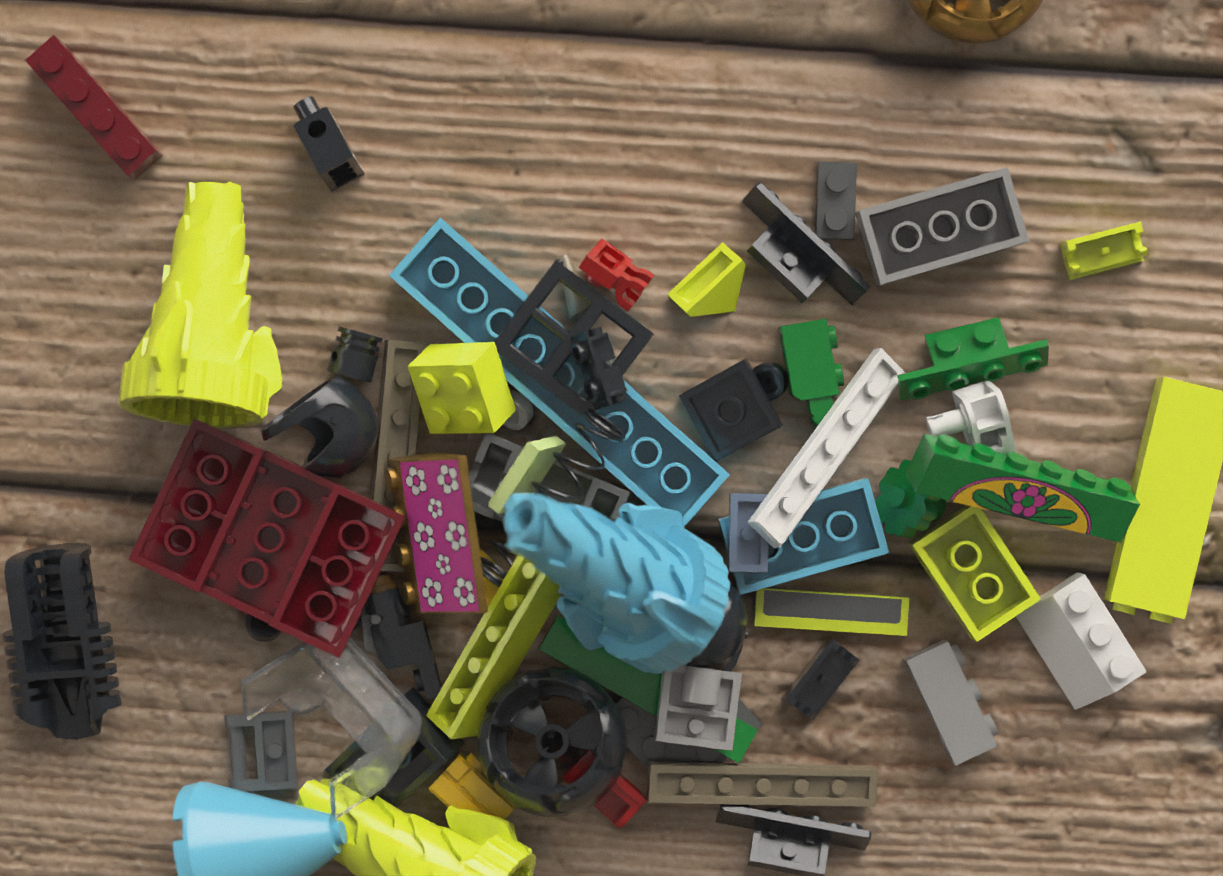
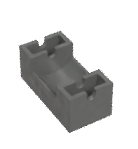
M492 433L485 434L469 473L473 509L475 512L504 523L506 512L498 514L488 506V502L523 450V446ZM555 461L541 484L565 495H580V489L575 480L558 461ZM570 466L568 467L582 485L584 492L582 498L567 499L541 489L550 499L558 503H571L587 507L613 522L620 517L619 508L626 503L630 493L625 489ZM537 490L534 493L536 495H541Z

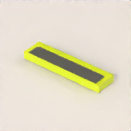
M763 588L756 590L754 626L907 636L909 597Z

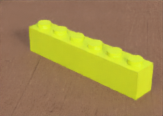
M519 554L488 606V612L484 613L426 714L450 739L478 736L479 725L486 713V706L495 693L513 678L561 596V593L558 592L561 586L551 581L548 576L535 568L533 562Z

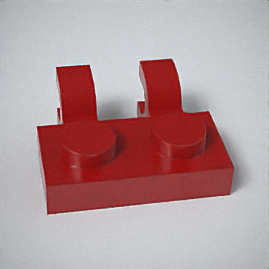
M601 239L578 267L585 272V278L593 285L600 288L605 286L609 290L614 288L616 290L615 298L617 303L627 312H629L641 296L643 290L655 276L644 268L636 267L631 263L633 261L631 258L604 239Z

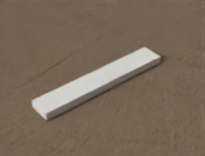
M882 348L874 349L747 522L773 548H781L898 385L897 375L905 373Z

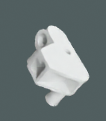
M989 380L952 391L956 409L932 417H926L927 428L932 436H949L963 431L968 445L973 446L975 443L988 446L995 452L1007 455L1009 452L1016 453L1004 397L1000 389Z

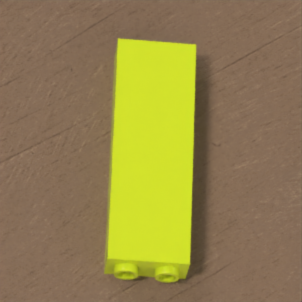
M1167 377L1156 378L1131 481V491L1140 503V506L1121 543L1117 542L1103 598L1104 600L1114 602L1112 610L1135 615L1136 608L1151 611L1149 619L1172 624L1174 617L1185 619L1223 462V391Z

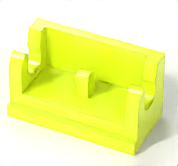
M1141 221L1060 243L1069 280L1144 261L1143 257L1147 256L1148 250L1146 247H1143L1140 235L1143 234Z

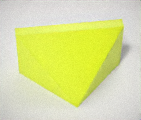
M722 242L667 295L690 317L735 312L746 264Z

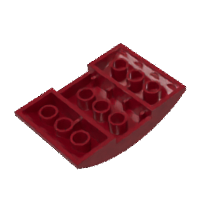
M194 418L128 560L198 593L202 592L269 623V626L341 658L406 516L331 479L312 473L301 465Z

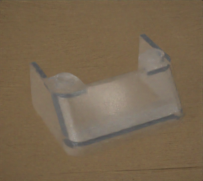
M351 638L341 658L333 656L306 642H302L241 680L243 713L247 720L252 719L279 701L290 712L301 715L311 713L323 705L366 752L351 767L330 780L331 814L335 819L383 789L396 773L422 732V718L419 711Z

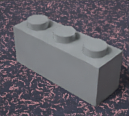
M943 639L902 658L946 753L955 766L997 747L993 737L999 734L990 714L988 713L983 716L977 704L978 701L982 700V696L974 680L970 679L967 681L961 670V667L965 666L966 662L957 644L950 646L949 642Z

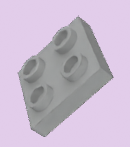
M682 665L670 672L663 671L654 741L732 751L742 673Z

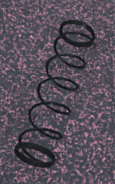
M590 408L585 409V412H582L583 417L600 432L580 423H574V426L597 452L602 462L601 466L585 465L558 452H553V456L577 483L580 495H565L535 481L531 482L533 487L545 497L548 496L541 489L567 499L582 498L584 493L582 485L563 460L590 470L605 468L603 455L582 429L616 442H623V439H626L625 434L598 412ZM492 539L489 540V543L512 566L513 562L502 549L516 555L518 554ZM480 557L483 576L500 587L507 572L490 560ZM487 568H489L490 570H492L493 572H495V573H496L497 575H499L503 580H501L500 578H498L497 576H495V575H494L493 573H491Z

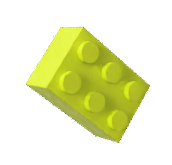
M965 505L908 543L970 639L976 642L1041 600L981 508Z

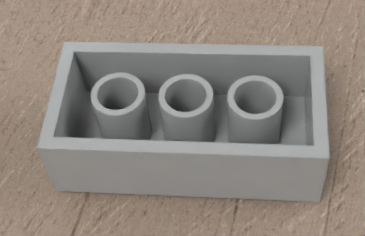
M1008 167L862 209L855 213L876 287L1029 242Z

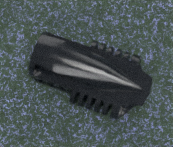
M63 543L25 550L8 558L5 564L4 574L12 630L4 632L2 637L4 642L13 643L5 646V655L16 656L6 661L9 670H17L8 675L9 682L17 684L10 688L11 696L21 697L12 702L14 715L19 716L20 719L33 726L47 728L55 738L77 740L100 734L103 714L109 709L122 705L120 691L111 690L119 686L118 677L110 676L117 673V665L115 663H106L115 659V651L105 649L113 645V637L104 635L111 632V623L99 622L89 557L92 552L91 546L86 543ZM35 560H40V567L36 568ZM38 575H41V582L38 580Z

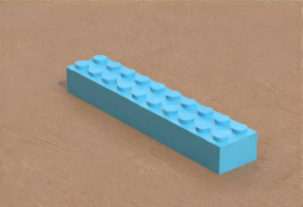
M441 218L437 220L389 274L394 281L464 343L494 342L528 297L523 290ZM540 306L539 309H540L542 312H544L546 315H548L550 318H552L554 321H556L549 313H547V312ZM532 317L512 345L543 367L563 339ZM499 354L507 381L602 464L597 452L575 428L574 423H580L593 430L600 431L574 409ZM571 355L555 377L586 399L583 388L585 381L580 366L575 364ZM624 381L628 390L624 392L627 400L599 409L596 412L615 424L625 434L626 439H623V442H616L584 429L582 430L600 450L607 470L647 505L673 509L682 513L683 526H685L730 474Z

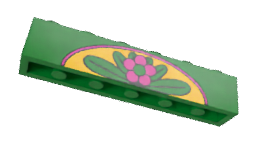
M923 434L906 471V475L916 493L1120 543L1140 506V503L1131 491V486L1121 479L1110 478V480L1099 478L1083 469H1077L1076 472L1063 469L1051 461H1043L1042 463L1031 461L1015 452H1009L1008 455L995 452L986 445L975 443L972 446L960 443L948 435L936 437Z

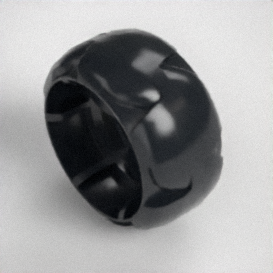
M547 667L546 669L529 670L519 674L505 683L491 698L486 706L484 718L479 725L477 739L478 755L487 780L512 805L537 816L562 817L577 811H584L593 806L614 786L623 768V760L627 751V731L617 704L594 679L573 669ZM552 696L565 697L581 704L590 714L583 716L565 730L559 725L547 724L545 713L538 699L547 701ZM511 725L526 733L536 735L535 747L542 756L528 771L524 779L514 769L508 754V736H512L514 731ZM563 742V746L559 751L554 752L551 749L553 744L560 745ZM579 748L593 750L592 754L595 756V759L581 778L566 786L562 783L557 784L556 767L564 768L572 765L579 755Z

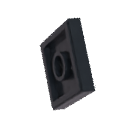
M747 358L678 395L715 462L783 426Z

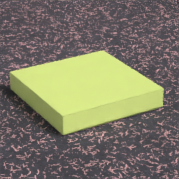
M557 436L527 442L488 502V506L500 514L506 512L503 507L512 494H534L536 489L531 482L535 481L541 484L556 461L553 452L561 453L567 443Z

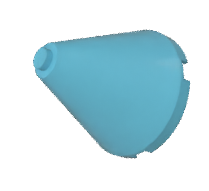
M205 781L183 786L177 795L174 805L173 821L183 820V840L173 842L178 876H311L337 856L342 850V844L347 842L345 825L342 821H337L333 814Z

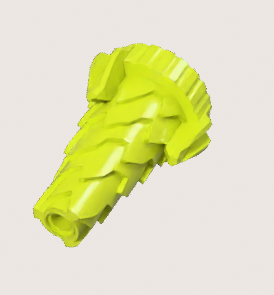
M188 182L186 184L183 216L174 234L171 264L164 265L161 295L157 303H154L151 325L131 359L123 364L118 405L123 410L152 420L190 426L195 418L216 428H244L256 426L264 420L268 413L269 398L282 389L281 368L271 328L262 326L255 333L254 330H248L252 296L246 295L250 259L248 255H245L246 223H244V204L241 201L240 185L232 182L224 184L216 182Z
M325 778L320 782L315 779L307 780L299 790L300 795L295 805L333 814L337 821L344 823L347 842L342 844L341 852L333 859L347 867L355 876H533L536 855L532 854V849L518 841L514 824L503 818L469 809H458L450 805L445 812L450 827L448 828L438 826L416 814L405 813L378 796L371 800L337 780Z

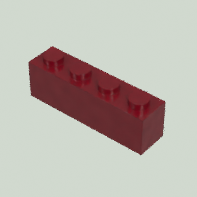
M55 35L50 37L25 60L128 177L136 180L163 156L70 49Z

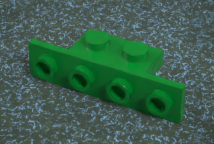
M999 317L926 334L925 345L932 367L897 375L898 394L902 401L908 399L919 400L932 393L945 390L954 391L967 385L987 380L994 382L1004 376L1019 372H1035L1041 367L1048 365L1049 345L1047 339L1009 348Z

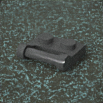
M293 710L224 715L225 727H229L232 779L228 780L229 788L244 792L298 788ZM244 726H254L258 778H247Z

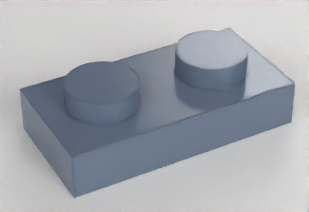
M730 493L729 572H768L769 543L747 523L768 494Z

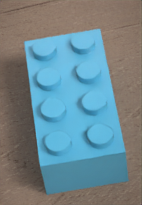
M862 478L823 489L781 548H773L769 544L768 572H732L739 594H745L888 554L889 550L869 478ZM729 516L717 520L728 556Z

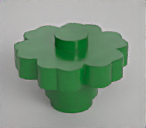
M905 459L901 462L899 468L890 467L879 483L881 495L878 496L875 503L882 524H885L886 533L911 539L917 530L926 531L931 522H936L942 517L946 501L915 492L906 475L911 460Z

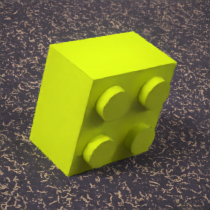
M495 342L430 344L407 366L430 434L495 433L516 411Z

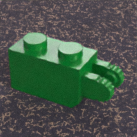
M826 318L778 327L785 371L788 376L789 394L797 401L806 400L808 414L811 415L809 419H811V423L814 426L820 424L833 406L832 396L839 394L838 387L844 386L841 364H834L832 349L838 348L834 325L828 326Z

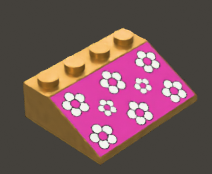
M426 452L387 459L389 468L385 469V483L387 489L392 491L394 506L390 509L406 516L398 533L400 544L396 545L398 565L404 568L405 582L401 584V593L405 605H409V610L417 613L488 612L466 456Z

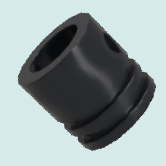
M339 326L338 331L341 332V335L336 336L335 340L339 341L338 346H333L327 371L371 383L378 360L375 352H380L381 348L377 347V345L382 343L383 338Z

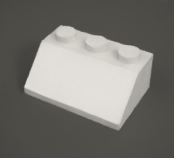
M1075 573L1039 596L1041 598L1040 601L1015 616L1075 710L1117 692L1147 672L1085 574Z

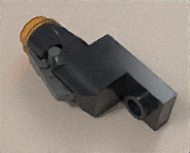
M391 573L380 575L361 613L365 650L376 653L378 659L387 670L417 662L419 669L413 670L418 692L425 691L427 699L435 698L442 688V683L425 619L408 623L407 618L411 616L400 595L398 582H393Z

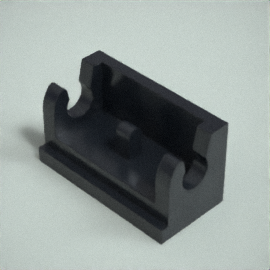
M829 636L784 693V699L813 720L856 666L859 659Z

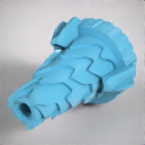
M512 494L503 507L506 511L504 526L509 533L507 536L509 542L506 547L533 562L535 568L548 576L551 581L561 586L558 592L564 596L559 597L556 604L557 609L563 614L567 625L586 649L593 650L605 647L609 654L639 671L661 674L663 671L670 672L676 670L681 665L684 666L689 663L694 656L699 655L706 648L720 627L729 601L730 581L727 578V566L723 564L722 556L715 551L714 547L684 528L682 513L677 510L624 503L619 508L620 518L613 522L587 507L571 503H558L542 495Z

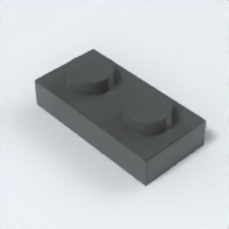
M818 162L815 234L820 239L854 240L857 163Z

